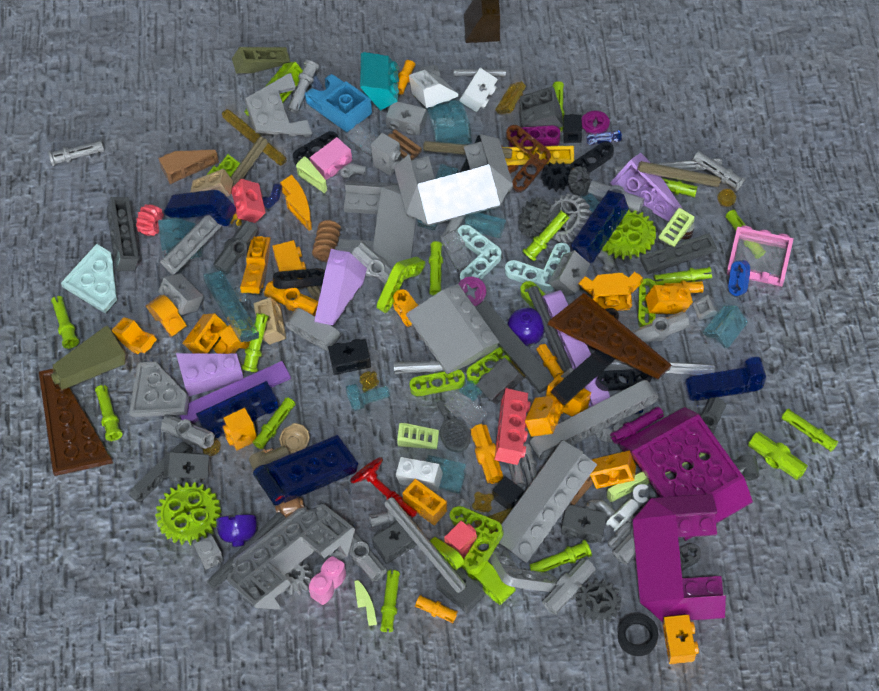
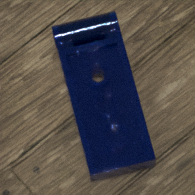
M336 435L268 464L260 465L253 471V475L273 505H279L356 473L358 462L340 437Z

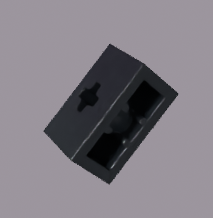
M354 339L351 342L335 343L332 346H328L333 375L371 368L366 339Z

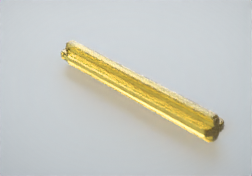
M226 109L222 112V117L253 144L260 137L258 133H255L250 126L231 110ZM268 142L263 152L278 165L282 166L287 161L286 157Z

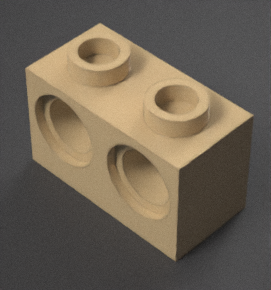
M223 168L193 180L190 196L199 207L230 196L233 180Z
M271 297L254 303L255 314L263 313L269 315L263 340L270 345L287 339L281 306Z

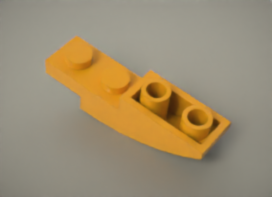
M254 236L251 240L246 257L247 265L240 286L241 293L260 294L267 272L271 237Z

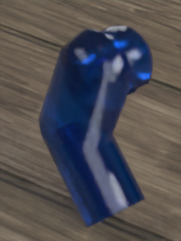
M273 184L271 196L269 198L266 196L262 198L265 208H271L279 201L282 185Z

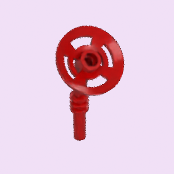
M382 457L364 466L350 479L351 483H358L364 480L371 482L386 497V500L391 497L394 498L410 517L416 516L417 511L404 502L399 494L391 491L377 478L376 471L383 462Z

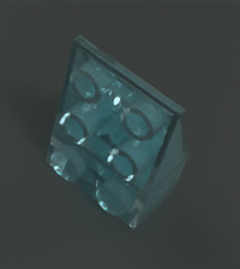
M452 100L449 103H439L434 107L427 108L434 142L472 143L470 122L463 103Z

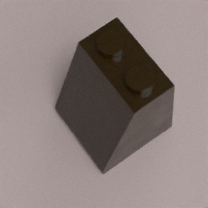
M473 0L464 13L466 43L500 41L499 0Z

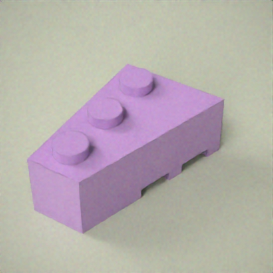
M176 353L188 396L228 386L243 379L237 354Z

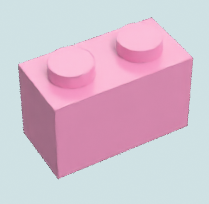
M337 137L310 157V162L325 180L336 175L341 168L352 161L351 149Z

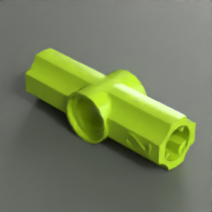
M756 432L748 444L750 448L765 457L768 465L775 469H782L796 480L802 477L808 467L807 464L792 455L786 445L780 442L775 443L761 432Z

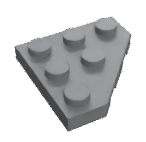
M138 362L129 411L130 416L187 415L189 396L157 362Z

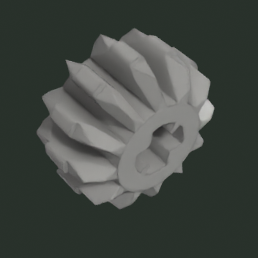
M300 562L284 575L291 584L284 591L289 590L290 595L294 591H297V594L300 595L302 589L308 591L307 585L310 584L311 577L313 576L308 564L302 566V562Z

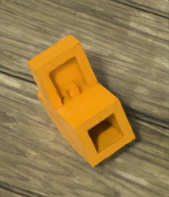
M159 295L145 305L155 321H160L170 337L187 326L177 312L176 306L165 295Z
M125 317L111 330L126 348L137 355L140 352L145 353L150 350L157 340L153 334L142 331L134 320Z
M242 321L230 324L220 332L221 339L213 350L217 354H235L239 348L246 349L250 344L253 327L249 322Z

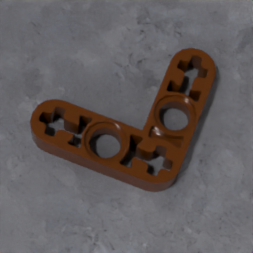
M511 125L506 131V139L530 158L512 181V189L521 193L528 188L544 166H546L551 158V153L520 126ZM516 130L518 132L517 136L511 137L510 131L514 132ZM522 135H523L524 138L521 140V142H520V144H519V143H518V141H519V138H518V137L521 138ZM527 140L531 141L533 148L525 149L523 143ZM536 146H537V147H538V150H537V152H535V154L533 155L532 152H534V150H535V148H536ZM538 153H540V154L545 153V154H546V156H545L546 159L543 158L542 160H540V159H539V156H540V155H539ZM530 165L534 166L536 168V173L528 174L526 171V167ZM523 176H525L526 179L523 182V186L517 187L516 180L521 181Z

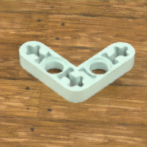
M462 225L458 228V240L478 255L461 272L460 281L465 277L471 276L481 280L501 261V249L469 225ZM480 241L483 242L485 245L481 248H477L474 244ZM484 264L486 268L478 270L476 265Z
M565 243L556 244L544 270L511 260L505 265V274L512 280L521 283L531 281L544 291H552L554 288L550 284L545 283V281H548L549 275L552 276L555 271L550 266L552 264H559L561 260L558 258L559 252L565 251L561 255L562 258L563 254L570 252V247ZM532 272L536 277L529 279L526 277V274Z

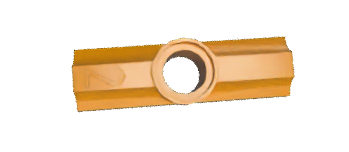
M273 281L268 282L266 285L265 297H271L273 300L285 305L289 311L300 308L313 316L316 315L319 301L301 294L297 288L278 289L273 286Z
M475 425L470 429L475 444L477 461L482 466L486 482L491 484L498 483L503 479V473L499 461L494 460L496 445L492 443L487 425Z

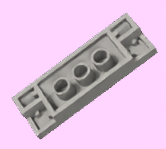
M562 440L502 522L504 535L499 545L513 553L524 563H527L597 464L584 455L581 450Z

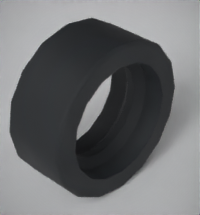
M632 614L621 622L618 630V642L627 654L645 656L655 648L658 640V627L650 617L643 614ZM635 624L645 626L650 632L649 642L643 646H636L628 642L626 630L629 626Z

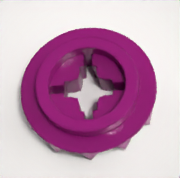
M595 110L583 115L582 129L586 131V134L592 133L594 136L595 134L601 135L603 132H607L610 120L605 113ZM595 119H597V126H596V127L593 126V123L595 122Z
M466 277L458 283L465 294L468 292L467 285L472 289L478 288L474 292L475 299L471 295L467 296L474 306L479 305L485 299L486 287L479 278Z

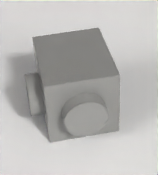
M212 535L193 544L205 570L224 561Z

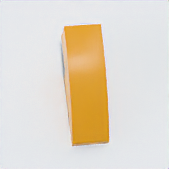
M290 175L280 182L282 193L286 196L287 208L310 231L312 230V223L307 198L298 181L293 175Z

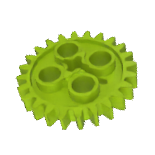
M620 209L619 213L612 211V216L606 214V219L601 218V223H597V229L595 230L598 247H602V251L608 250L609 256L614 254L615 258L621 255L623 260L625 256L632 259L634 254L639 257L640 252L646 254V249L651 250V245L655 244L656 227L653 226V221H649V216L644 217L643 212L638 215L636 210L633 213H630L629 209L626 212Z
M186 482L183 488L180 484H177V490L171 487V494L164 493L165 500L159 499L161 506L156 507L159 513L155 514L158 520L157 525L161 527L160 531L162 534L166 533L167 539L172 537L173 543L180 539L181 545L185 543V540H188L189 545H192L194 539L199 542L200 537L207 538V532L214 534L212 527L217 528L216 519L220 518L219 514L222 511L218 507L220 502L216 500V494H211L210 488L205 490L204 484H201L199 488H197L196 482L193 483L192 487H189L188 482ZM195 499H198V500H199V501H198L197 503H195V504H192V503H191V502H192L193 500H195ZM175 506H180L178 510H172ZM201 516L205 517L202 521L197 520ZM181 523H186L184 527L178 528Z

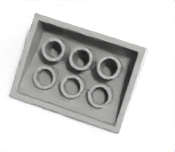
M459 284L440 291L406 314L446 374L479 361L496 350L499 344L498 339Z

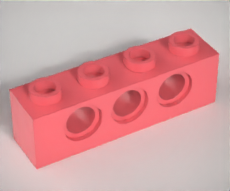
M505 388L500 404L494 460L518 465L520 458L525 456L526 446H523V443L526 442L528 431H525V428H527L525 419L527 417L526 413L530 409L528 393Z

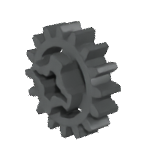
M539 197L531 198V201H527L526 206L522 207L523 213L519 214L521 219L518 221L521 224L519 230H522V234L533 238V236L536 237L539 233H542L543 229L547 227L546 222L550 221L548 216L551 214V211H548L551 207L548 205V201Z
M595 579L594 584L590 581L587 582V588L581 586V593H577V599L579 600L576 602V607H580L579 614L585 613L584 620L591 618L592 624L599 620L600 625H603L604 619L611 622V616L617 617V611L621 609L619 603H621L622 598L618 596V589L613 590V583L607 586L606 580H603L601 584L598 579Z

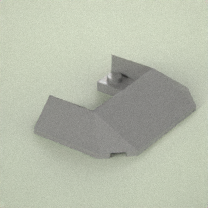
M480 134L481 142L464 146L470 170L438 179L434 177L429 156L412 161L409 154L394 167L407 216L415 217L421 220L422 223L430 226L500 207L504 197L512 189L513 183L499 138Z
M348 180L345 184L344 212L377 214L374 241L339 239L335 250L352 253L363 241L377 255L385 258L387 264L392 268L397 262L411 258L416 218L407 216L398 183ZM375 262L374 268L376 270H382L381 264ZM367 269L365 276L376 277L371 275Z
M325 504L316 505L315 509L307 510L306 507L298 508L234 558L232 563L234 568L232 573L228 574L227 581L255 608L281 609L275 597L291 585L284 575L314 551L325 558L338 549L347 557L355 529Z

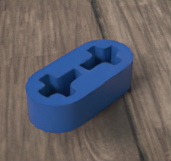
M739 260L731 266L728 289L734 296L743 295L748 290L750 265L747 261ZM736 284H738V286L741 287V290H738Z

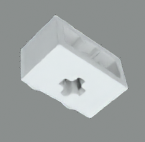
M479 68L459 101L477 113L480 107L484 109L489 99H487V96L494 93L497 88L495 83L498 79L482 68Z
M404 457L400 458L396 477L401 485L409 486L414 479H417L432 491H438L443 475L439 464Z

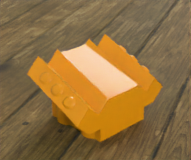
M622 272L597 275L593 281L585 276L578 284L604 309L613 308L617 311L630 310L632 307L631 294L641 285L643 277L636 272L629 278Z

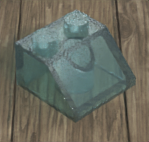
M177 217L158 220L163 257L196 225L195 223ZM201 248L191 258L202 257Z

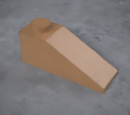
M216 150L174 151L158 158L161 169L169 184L219 163Z

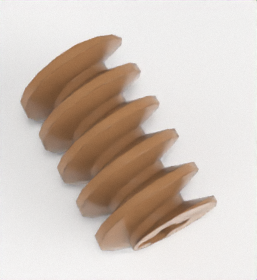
M331 220L319 223L312 250V255L317 260L327 263L331 249H335V246H338L339 230L341 229L338 223Z

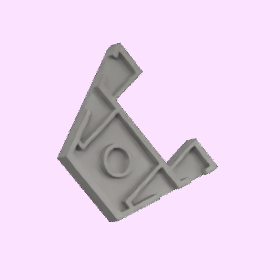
M291 73L245 98V104L255 133L274 135L282 133L289 134V136L304 135V137H311L312 132L308 120L289 123L279 94L295 90L296 86Z

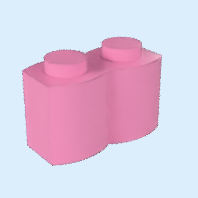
M331 556L324 562L321 572L316 574L309 584V592L312 599L324 605L332 598L334 589L339 587L346 577L345 564L342 561Z

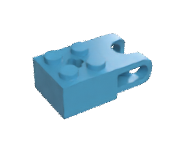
M333 74L324 78L326 90L318 91L311 88L305 92L307 104L345 132L350 131L372 114L371 99L347 81L343 82Z

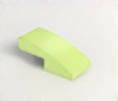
M359 580L354 581L358 608L366 607L368 625H377L375 610L368 592Z

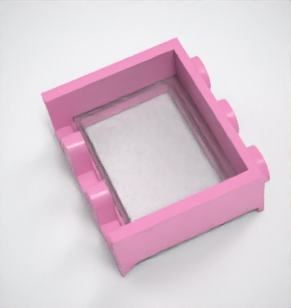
M749 226L737 227L727 275H730L731 266L734 262L745 260L750 265L749 280L782 287L794 238H790L787 234H771L768 230H752Z

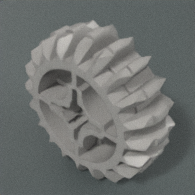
M567 194L566 196L561 195L560 199L555 198V204H550L551 209L548 211H551V214L548 216L550 221L546 222L547 226L560 210L570 217L562 226L565 228V231L561 232L559 229L552 239L559 243L569 244L570 242L576 243V239H582V234H587L585 230L586 228H591L588 223L592 221V218L589 217L592 212L589 210L590 206L586 203L585 199L580 198L578 195ZM576 206L577 211H573L571 207Z

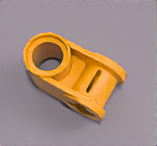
M400 289L393 295V308L401 317L403 323L410 327L412 323L406 314L419 305L408 291Z

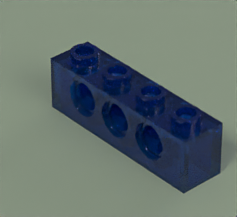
M608 190L572 242L573 251L575 250L587 262H594L628 212L629 207L624 194Z
M265 381L196 413L201 428L211 431L215 435L214 439H217L225 433L222 427L225 425L224 420L217 422L219 419H223L245 408L253 422L262 415L273 413L279 407L271 387Z

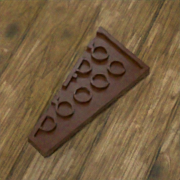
M586 293L579 296L548 322L549 326L656 379H660L672 366Z
M53 369L39 371L54 476L112 464L111 457L70 388L61 390L58 384H54L51 377Z

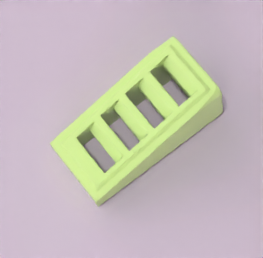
M304 156L296 164L298 176L325 193L327 191L326 180L308 158Z
M678 208L658 238L675 248L693 224L695 216ZM680 218V219H682L683 221H685L686 223L684 224V223L680 222L678 219ZM676 223L683 228L679 229L678 227L674 226V224ZM672 228L673 230L677 231L679 234L676 235L675 233L671 232L670 229ZM665 235H671L675 238L674 241L667 238Z
M399 423L398 446L437 449L439 430ZM413 434H416V439H412ZM421 434L424 435V441L420 440ZM429 435H432V443L428 442Z

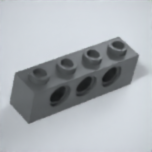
M110 197L106 211L116 271H134L139 258L129 197Z

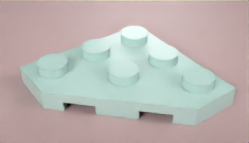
M96 244L61 282V285L103 313H106L117 301L112 254Z

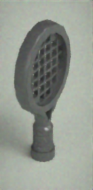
M444 400L439 401L437 407L440 409L442 416H444V422L440 429L441 441L450 451L456 453L463 452L470 444L471 436L469 429L461 420L452 418L449 415L447 404Z

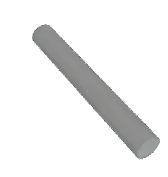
M454 69V76H474L479 69ZM483 69L492 76H506V69Z

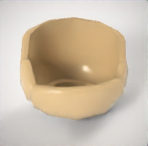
M292 423V425L282 430L279 438L280 445H285L289 454H300L307 449L310 442L309 431L304 425Z

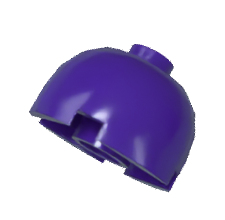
M529 307L520 308L509 317L507 325L525 346L533 343L536 344L543 338L545 333L543 321L539 312Z
M235 515V517L230 518L225 516L216 519L220 538L225 542L232 543V547L243 546L244 542L249 541L256 533L257 520L255 515Z

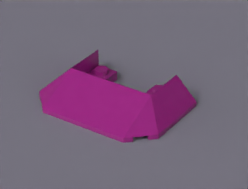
M713 494L651 498L632 520L639 602L661 622H663L664 617L689 615L690 621L725 618L726 595H723L722 577L682 578L678 538L717 535L715 514L718 511Z

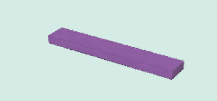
M283 361L278 362L188 403L187 415L179 416L181 420L187 419L193 424L290 380V374Z

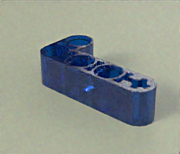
M218 190L172 195L164 209V213L172 219L210 215L222 226H229L236 212L234 204L225 194Z
M752 357L744 362L743 368L691 376L685 380L689 399L691 401H700L758 391L764 387L766 373L762 359L760 357Z

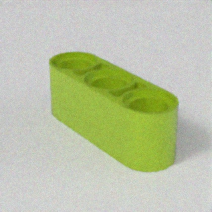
M475 561L474 563H470V566H472L473 564L477 565V562ZM488 561L480 573L469 574L467 572V576L472 580L476 579L483 586L484 592L499 605H502L516 591L515 587L508 586L502 582L496 570Z

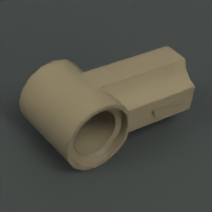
M285 445L267 453L257 452L249 457V462L256 477L257 473L262 469H267L269 474H271L273 469L292 462Z

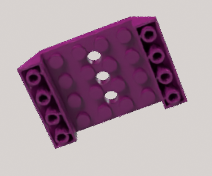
M686 407L619 443L623 452L630 450L633 459H635L661 498L713 494L718 511L715 514L716 524L753 503L744 476L700 415ZM707 453L710 459L702 460L699 454ZM689 462L693 468L686 470L683 468L682 463ZM669 471L674 472L676 478L668 479L665 473ZM686 537V538H683V539H684L685 541H687V540L691 539L692 537Z

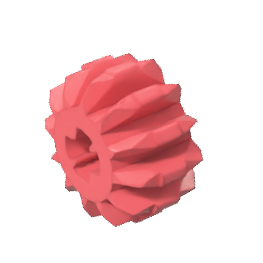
M145 204L144 207H141L140 212H138V218H136L138 232L147 236L158 234L159 229L162 228L161 224L164 216L162 209L151 204Z

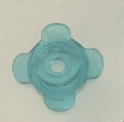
M468 381L464 388L459 389V394L468 402H474L478 395L482 394V390L475 386L473 381Z

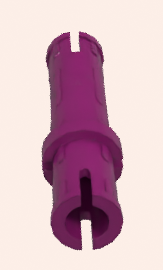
M657 406L634 421L626 422L623 424V427L610 434V436H613L611 437L612 441L615 444H619L624 439L635 435L640 430L663 418L662 409Z

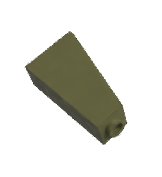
M105 326L53 364L52 380L54 384L59 385L61 390L124 365L125 353L110 328Z

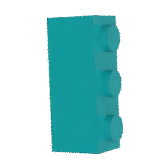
M363 52L361 53L360 88L381 111L398 102L399 66L389 56Z

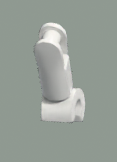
M644 484L637 485L633 490L632 499H629L608 519L606 525L613 527L615 533L639 507H644L648 503L649 499L647 497L642 498L639 496H644L647 493L648 486ZM617 517L622 519L620 523L616 520Z

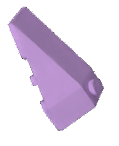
M639 153L625 165L610 183L623 187L625 192L645 198L643 206L651 209L654 214L669 222L677 209L683 208L661 176L642 173L637 170L640 161L650 163L642 153Z
M331 249L314 322L334 325L345 310V306L353 299L358 288H361L367 268L350 252Z

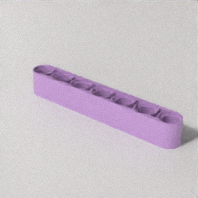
M561 290L542 296L551 318L568 306ZM557 330L571 362L572 369L575 370L591 355L587 344ZM596 378L584 388L591 392L590 407L610 398L608 391H602L596 386Z

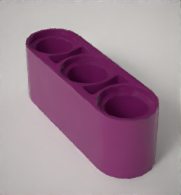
M557 126L522 127L523 130L543 146L560 145L561 131ZM516 130L514 132L510 131L511 137L517 136L518 132ZM522 135L521 138L518 137V138H519V141H518L519 144H520L521 140L524 138L523 135ZM527 140L523 143V146L533 147V143ZM508 141L509 147H515L512 143Z

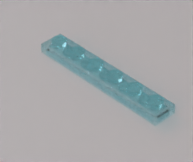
M222 271L203 274L205 284L240 343L259 339L257 328Z

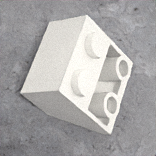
M427 70L409 75L412 94L426 108L434 107L436 104L451 101L453 98L458 97V93L442 78Z

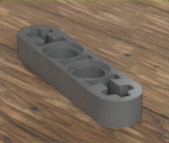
M181 442L170 452L191 454L192 448L185 442ZM165 457L131 489L129 496L137 503L143 501L167 478L164 477Z

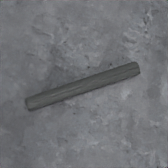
M537 286L531 287L528 293L536 311L539 312L542 318L545 333L557 357L560 368L565 373L569 368H572L571 362L557 330L548 325L549 320L552 318Z
M277 512L207 580L210 587L217 589L227 579L228 574L232 573L234 558L286 517L282 513Z

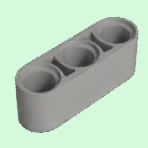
M296 308L285 322L287 328L328 351V346L335 344L341 337L339 331L331 325L314 322L315 316L300 308Z

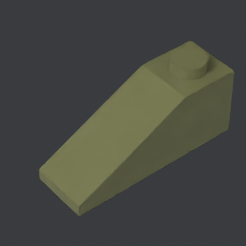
M239 47L232 57L236 73H255L290 63V58L286 47Z

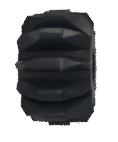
M557 160L555 164L549 162L548 166H544L541 173L543 185L548 186L549 190L555 189L557 192L560 188L564 191L565 186L569 187L570 167L565 166L564 162L558 164Z

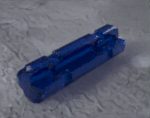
M621 131L596 133V135L588 134L586 140L588 145L595 144V142L597 144L602 142L610 143L612 140L618 142L622 140Z

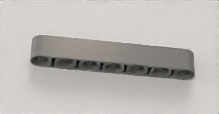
M643 380L559 423L553 434L534 436L529 444L539 460H545L552 455L562 440L573 446L600 432L598 431L599 429H606L652 405L657 401L658 395L647 380Z

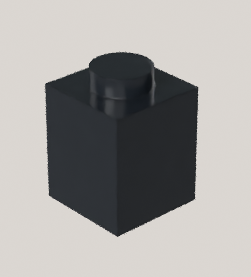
M564 115V143L582 142V115Z
M505 476L492 490V498L510 512L523 495L524 490Z

